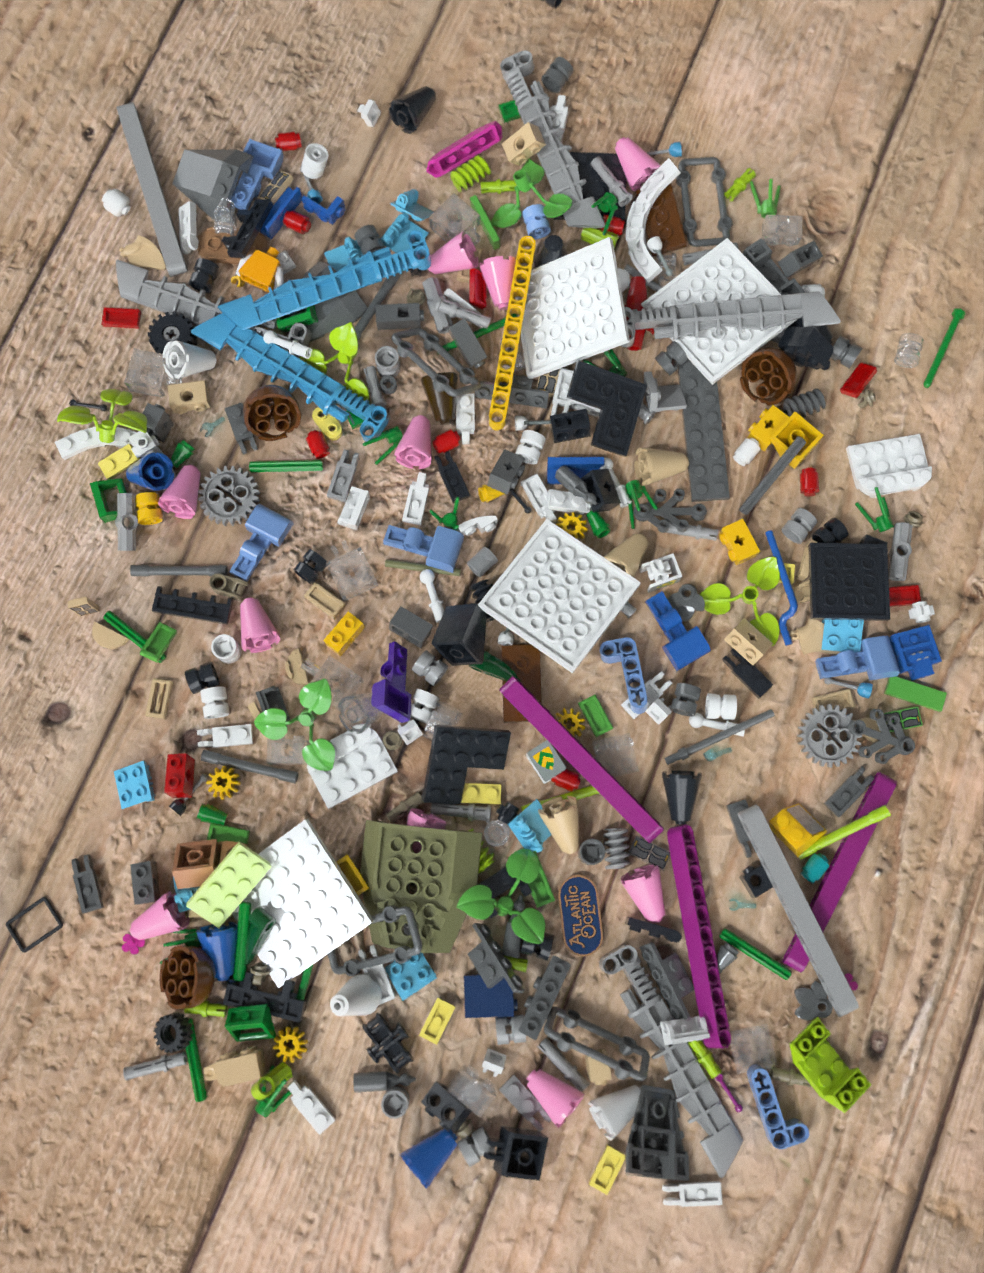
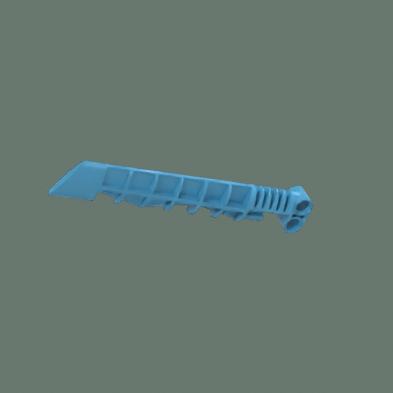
M413 230L407 235L409 245L407 250L391 255L389 247L372 253L367 251L365 255L353 262L351 258H348L349 264L333 273L331 265H329L328 268L331 273L329 275L312 277L310 272L308 273L309 278L288 280V282L273 291L269 287V293L256 301H253L251 294L217 307L237 326L245 330L381 282L385 277L389 279V276L393 275L395 277V274H402V271L409 272L408 269L411 268L413 270L417 268L426 270L432 263L430 252L422 232Z
M224 313L205 321L191 330L192 334L218 350H221L227 343L238 353L235 358L236 361L243 358L253 368L254 372L258 371L272 376L270 379L272 383L277 379L290 382L291 385L288 390L291 393L299 387L308 396L306 404H310L313 401L323 411L324 415L330 414L344 423L349 413L336 406L338 404L364 421L360 426V433L365 442L380 436L389 422L385 408L375 404L370 405L368 400L364 401L363 397H357V393L352 394V390H346L344 385L290 354L274 343L267 344L263 336L250 328L242 330ZM378 414L384 415L381 420L375 419ZM367 430H374L371 435H365Z

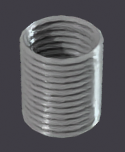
M483 547L467 562V565L478 577H481L490 567L498 562V559L487 547Z

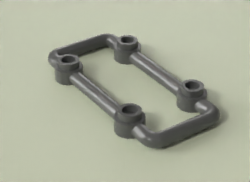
M716 157L681 160L678 164V169L681 173L676 177V184L681 187L685 217L682 227L684 234L687 235L688 243L693 247L719 245L727 238L730 240L729 231L733 222L727 216L723 187L726 172L721 168L720 161ZM713 164L714 170L711 174V181L716 184L720 212L717 228L722 232L723 238L695 240L694 233L697 229V223L692 219L688 192L691 175L686 171L685 166Z
M412 328L396 332L392 335V341L398 346V355L403 358L409 357L434 380L433 388L436 391H445L452 397H459L480 390L481 384L474 377L475 372L470 368L463 367L439 344L437 336L428 334L422 328ZM415 335L421 336L424 339L425 349L429 351L435 349L460 373L459 380L461 383H471L472 385L453 389L449 385V379L446 376L438 375L413 351V345L410 342L402 341L401 339Z
M395 905L385 907L383 912L371 915L374 920L371 924L384 920L387 923H393L399 920L400 916L406 915L414 944L413 948L404 945L397 947L393 953L367 960L350 959L344 963V966H339L334 949L328 953L332 971L337 975L346 974L352 977L359 974L361 969L392 961L403 964L409 961L412 956L420 954L422 951V941L412 909L407 906L398 908Z
M555 1006L551 1008L546 1019L544 1032L548 1037L557 1041V1047L561 1051L567 1052L574 1049L613 1068L615 1076L621 1080H625L629 1076L639 1081L647 1078L650 1054L646 1049L638 1046L635 1040L628 1036H617L582 1019L575 1010L569 1009L566 1011ZM556 1015L563 1018L564 1025L570 1029L580 1026L619 1045V1051L623 1055L629 1056L633 1052L642 1057L640 1072L633 1069L632 1065L626 1060L620 1059L616 1061L577 1042L574 1036L568 1032L559 1033L553 1030Z

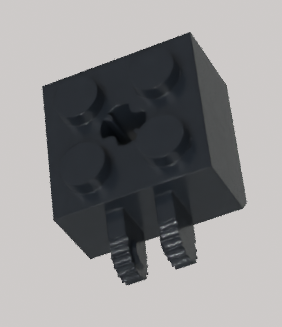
M787 327L777 346L791 357L797 367L802 368L805 366L815 370L820 368L827 370L830 368L831 363L829 359L834 352L833 346L815 327Z
M501 1126L499 1139L488 1138L486 1142L489 1146L497 1147L496 1152L486 1151L484 1152V1158L494 1160L493 1169L502 1176L540 1181L548 1137L538 1130Z

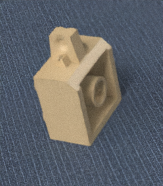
M251 1046L240 1051L241 1053L238 1054L236 1050L224 1053L214 1064L204 1067L205 1080H218L219 1084L226 1087L262 1078L267 1073L263 1048L257 1049V1046Z

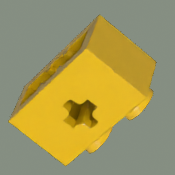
M774 405L769 410L765 409L759 416L761 420L758 423L754 422L748 429L750 434L747 438L757 440L760 444V449L764 452L772 443L770 440L771 436L789 418V416Z
M743 519L723 527L719 532L720 541L723 545H726L728 556L732 562H735L736 566L756 557L760 553Z
M348 611L323 641L341 657L364 630L365 626Z

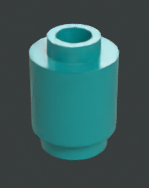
M821 853L818 855L813 854L802 867L803 871L800 874L814 884L815 881H819L830 867L827 863L829 860Z

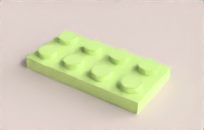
M238 842L188 900L186 907L220 928L271 868V863L241 842Z

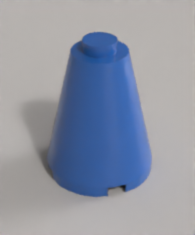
M149 453L129 466L126 476L133 484L153 491L164 490L174 480L173 464L162 453Z
M228 922L229 926L221 925L220 928L209 924L201 927V931L197 930V936L202 949L213 961L218 981L228 980L234 973L238 927L236 922Z
M442 1129L400 1154L403 1161L420 1180L425 1189L430 1186L457 1147L456 1140L458 1137L451 1129L449 1131Z

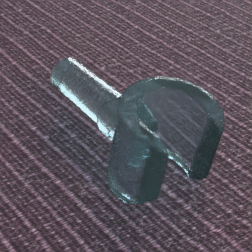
M224 417L212 423H204L200 432L207 430L205 437H209L213 428L225 421Z
M729 747L715 753L713 748L703 753L707 761H712L721 755L732 752V749Z
M736 899L729 900L737 902L735 909L729 908L732 911H736L739 908L756 909V904L743 903Z

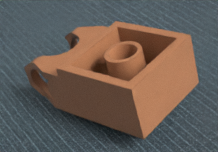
M217 839L177 844L172 869L177 889L201 886L238 842H217Z

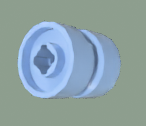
M541 204L531 205L522 212L528 236L534 239L544 238L551 232L549 221L543 213L544 206Z

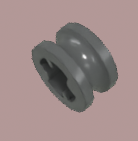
M384 376L381 379L380 387L383 393L390 395L397 390V383L394 377ZM386 382L391 383V388L388 389L385 386L387 385Z

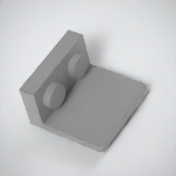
M652 371L644 372L643 384L647 385L644 395L650 412L686 409L687 404L680 385L657 386V379H654Z

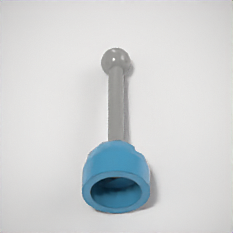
M681 142L672 143L669 149L646 153L650 156L669 153L672 157H681Z
M304 175L310 190L307 193V197L320 204L322 202L320 192L312 188L309 178Z
M831 678L824 679L827 685L835 684L855 689L861 697L868 699L873 688V684L867 682L855 686L835 681Z

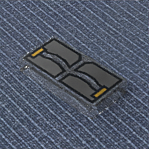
M635 835L628 851L631 856L650 865L654 864L655 867L658 865L662 871L665 870L671 856L670 851L649 843Z

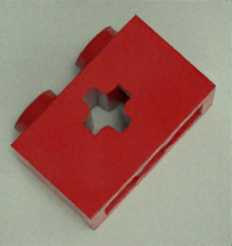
M187 753L167 755L164 793L172 798H192L195 759Z

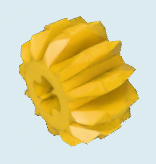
M572 512L570 517L568 513H564V518L559 517V523L556 524L577 540L579 538L584 539V533L588 529L585 527L586 520L580 521L582 515L575 517V512ZM572 525V528L574 526V531H571V528L568 530V526Z
M565 708L562 709L563 715L557 712L556 717L559 719L558 721L566 728L567 726L564 722L567 723V720H570L574 727L571 726L567 730L574 737V733L580 737L582 733L579 730L585 729L584 725H580L585 719H578L581 713L578 711L573 715V708L570 709L569 714H567Z
M222 766L220 771L216 767L214 769L216 775L209 773V776L213 779L206 781V784L212 785L208 788V791H214L213 797L215 798L220 795V799L225 800L226 794L229 798H232L233 794L231 791L236 793L239 791L237 788H234L235 785H241L240 781H235L239 774H233V768L227 771V767ZM222 779L228 781L225 783L227 784L225 787L220 785Z
M288 1026L286 1027V1033L280 1030L278 1032L280 1037L274 1038V1041L279 1044L274 1045L273 1049L280 1050L276 1054L277 1057H280L282 1054L284 1055L283 1062H286L288 1057H290V1061L293 1063L296 1057L298 1059L303 1057L301 1052L307 1051V1048L302 1045L307 1044L308 1039H301L305 1032L303 1031L298 1035V1027H295L292 1032L291 1027ZM290 1040H293L292 1044L295 1045V1047L289 1049V1044H287L286 1041L289 1042Z

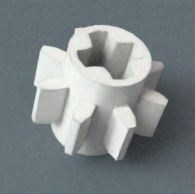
M662 559L651 561L650 567L646 568L650 580L655 579L657 583L666 581L669 578L668 574L672 573L668 561L663 562Z
M927 601L913 603V608L908 610L910 619L916 620V623L928 622L931 620L930 616L935 614L933 605H927Z

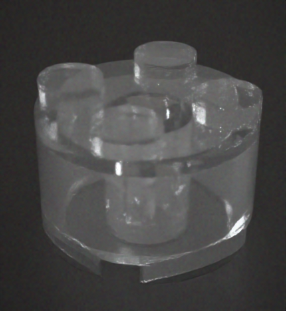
M438 700L436 706L439 707L432 711L423 736L432 740L435 725L457 726L463 713H460V709Z

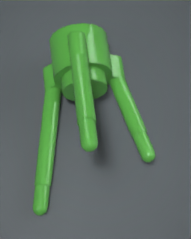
M770 178L768 199L764 200L763 204L760 205L754 183L750 181L757 206V214H761V217L765 219L773 218L777 214L781 186H777L773 203V179Z

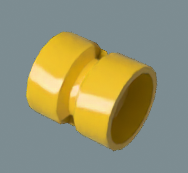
M144 492L135 496V506L139 509L136 512L138 524L154 525L163 521L162 510L158 508L160 507L158 504L160 495L158 493Z

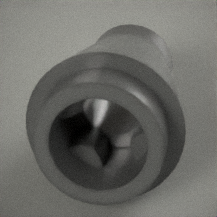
M728 942L721 945L716 956L719 973L738 958L739 951Z

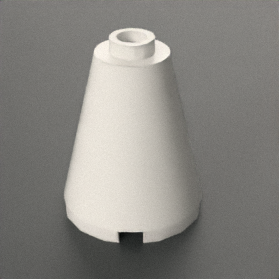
M177 340L168 342L163 351V358H166V364H163L164 369L171 378L176 379L213 369L217 361L212 351Z
M358 974L351 977L331 999L330 1007L332 1012L337 1016H365L373 1013L381 1003L382 992L377 981L374 982L368 974Z
M633 1085L588 1102V1105L591 1106L589 1110L599 1129L603 1128L607 1131L604 1135L609 1140L614 1139L634 1117L641 1086Z

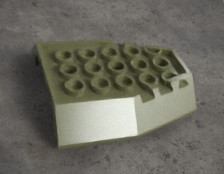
M366 820L360 874L369 887L368 890L362 893L365 908L369 914L381 913L385 907L395 905L398 908L407 906L412 909L422 941L421 953H450L467 913L457 908V903L469 888L477 885L482 833ZM415 841L420 842L422 845L419 853L414 852L412 849ZM411 882L415 883L418 887L415 894L410 893L408 890V885ZM406 915L400 916L399 920L393 923H387L384 920L370 924L369 929L372 943L391 949L404 945L413 948L412 936L404 932V925L408 923Z

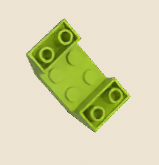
M816 1017L790 1043L793 1063L821 1098L843 1113H846L867 1091L871 1083L859 1068L849 1069L826 1040L831 1033L821 1020Z

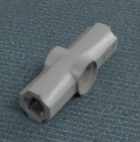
M433 277L427 278L422 284L427 297L429 312L434 318L438 333H449L448 328L453 325L451 318L443 312H435L439 297L443 296L445 300L446 297L442 294L438 279Z
M117 493V518L115 519V525L118 528V551H136L138 519L135 516V494ZM126 517L129 519L130 522L128 527L124 525V519Z
M902 522L894 525L892 548L889 551L890 565L888 577L892 581L906 580L908 558L912 552L910 542L913 525ZM897 548L903 551V555L897 552Z

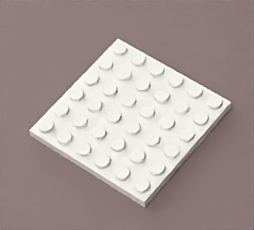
M610 237L532 270L521 330L525 367L529 379L630 342L614 245ZM518 280L519 283L525 282L524 280ZM515 297L516 300L522 299L521 297Z
M727 238L641 305L644 310H649V308L654 310L656 307L662 309L664 306L669 308L674 305L781 294ZM796 320L785 323V328ZM780 324L763 331L742 328V333H738L735 327L720 326V335L717 336L714 326L698 331L699 335L697 338L692 333L679 337L677 340H674L673 337L670 339L679 344L685 351L687 358L713 385L784 329L781 328Z
M546 519L478 605L491 617L568 671L574 673L640 586L641 582Z
M309 819L298 824L258 854L271 863V868L243 900L251 902V913L261 906L276 919L275 925L257 955L262 963L267 965V969L271 970L270 975L278 988L284 985L285 980L293 979L374 922ZM239 905L232 912V915L234 916L237 923L239 915Z

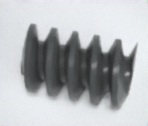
M813 389L812 392L807 391L805 394L801 393L799 396L785 399L783 410L789 417L794 412L800 413L802 417H806V411L809 415H813V409L818 413L820 412V406L825 409L826 404L822 392L819 389Z

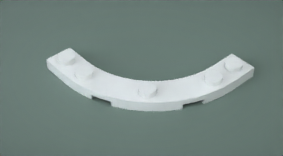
M670 159L666 160L643 184L636 202L633 201L626 224V241L628 242L630 258L649 283L663 270L648 250L645 239L646 221L656 198L681 173Z
M92 427L56 441L55 444L61 457L66 460L95 447L113 445L122 448L127 444L132 445L128 438L137 432L117 427L114 442L103 443L99 440V431H96V427ZM172 467V471H173V473H174V478H175V477H176V474H175L174 469H173V467Z

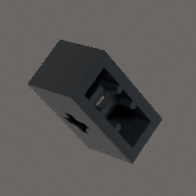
M609 469L591 470L581 478L587 484L588 492L596 496L597 504H590L593 512L610 511L621 503Z

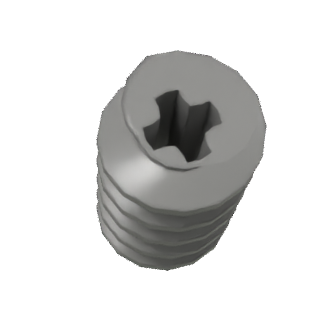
M605 829L609 832L603 834V837L609 840L605 841L604 845L610 847L605 850V853L610 855L605 858V861L611 863L605 866V869H626L625 866L630 864V861L624 860V858L630 856V853L624 852L625 849L629 848V845L623 844V842L629 840V837L623 836V833L628 832V829Z

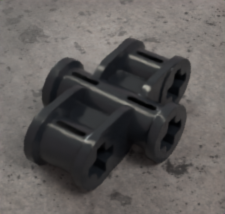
M378 1012L374 1019L362 1025L366 1034L374 1042V1045L367 1047L366 1050L376 1064L384 1056L392 1069L398 1074L403 1066L408 1062L414 1061L412 1055L401 1043L403 1039L409 1038V1034L399 1022L392 1030Z

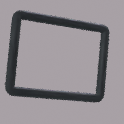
M42 897L8 920L6 927L20 950L26 953L61 929L63 923L46 897ZM44 901L59 925L24 948L10 924Z

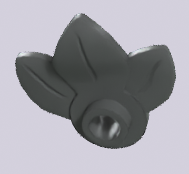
M692 584L682 585L678 592L672 594L668 599L672 608L678 610L683 621L691 619L695 610L704 611L705 608L703 597L697 594V590ZM690 591L691 595L686 597L685 592Z
M814 981L811 989L798 988L794 990L795 997L801 1005L794 1014L800 1019L810 1021L816 1017L826 1018L832 1013V1004L827 999V994L821 983ZM820 1003L826 1005L825 1011H820L818 1009V1005Z

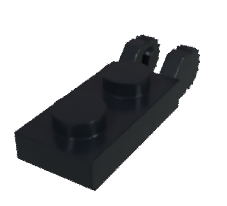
M448 451L445 452L448 465L443 467L438 455L434 456L442 481L454 504L456 497H459V501L469 498L470 494L456 462L453 461Z
M733 648L731 653L740 663L736 666L727 656L722 659L723 662L758 699L761 698L773 684Z
M626 917L625 924L630 926L629 930L641 933V929L647 930L650 936L660 938L661 935H664L666 940L674 941V943L682 939L681 933L676 930L632 917Z

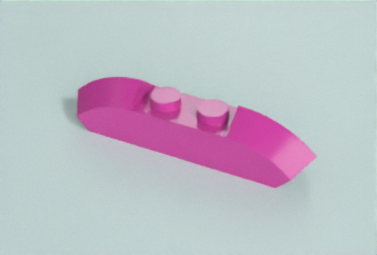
M497 121L488 123L444 148L428 161L426 172L435 178L443 176L501 141L503 138L502 126Z

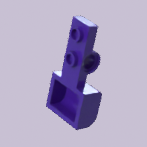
M394 641L389 643L388 661L382 665L380 670L381 676L386 679L373 684L371 704L393 719L404 723L411 718L412 694L405 691L408 649Z

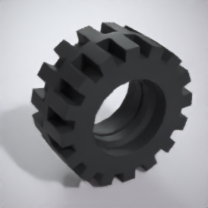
M183 1013L168 1014L156 1022L155 1025L157 1027L154 1028V1032H156L154 1039H157L155 1043L157 1046L160 1045V1050H164L166 1053H173L186 1048L190 1044L189 1041L193 1038L191 1036L193 1030L190 1028L192 1023H188L190 1019L188 1017L184 1018L185 1015ZM171 1026L176 1030V1039H173L171 1035Z

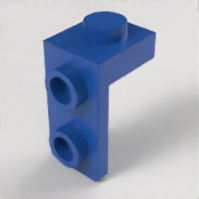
M305 195L302 197L304 209L311 214H316L325 223L328 222L333 225L345 212L344 201L338 196L328 209L320 206Z

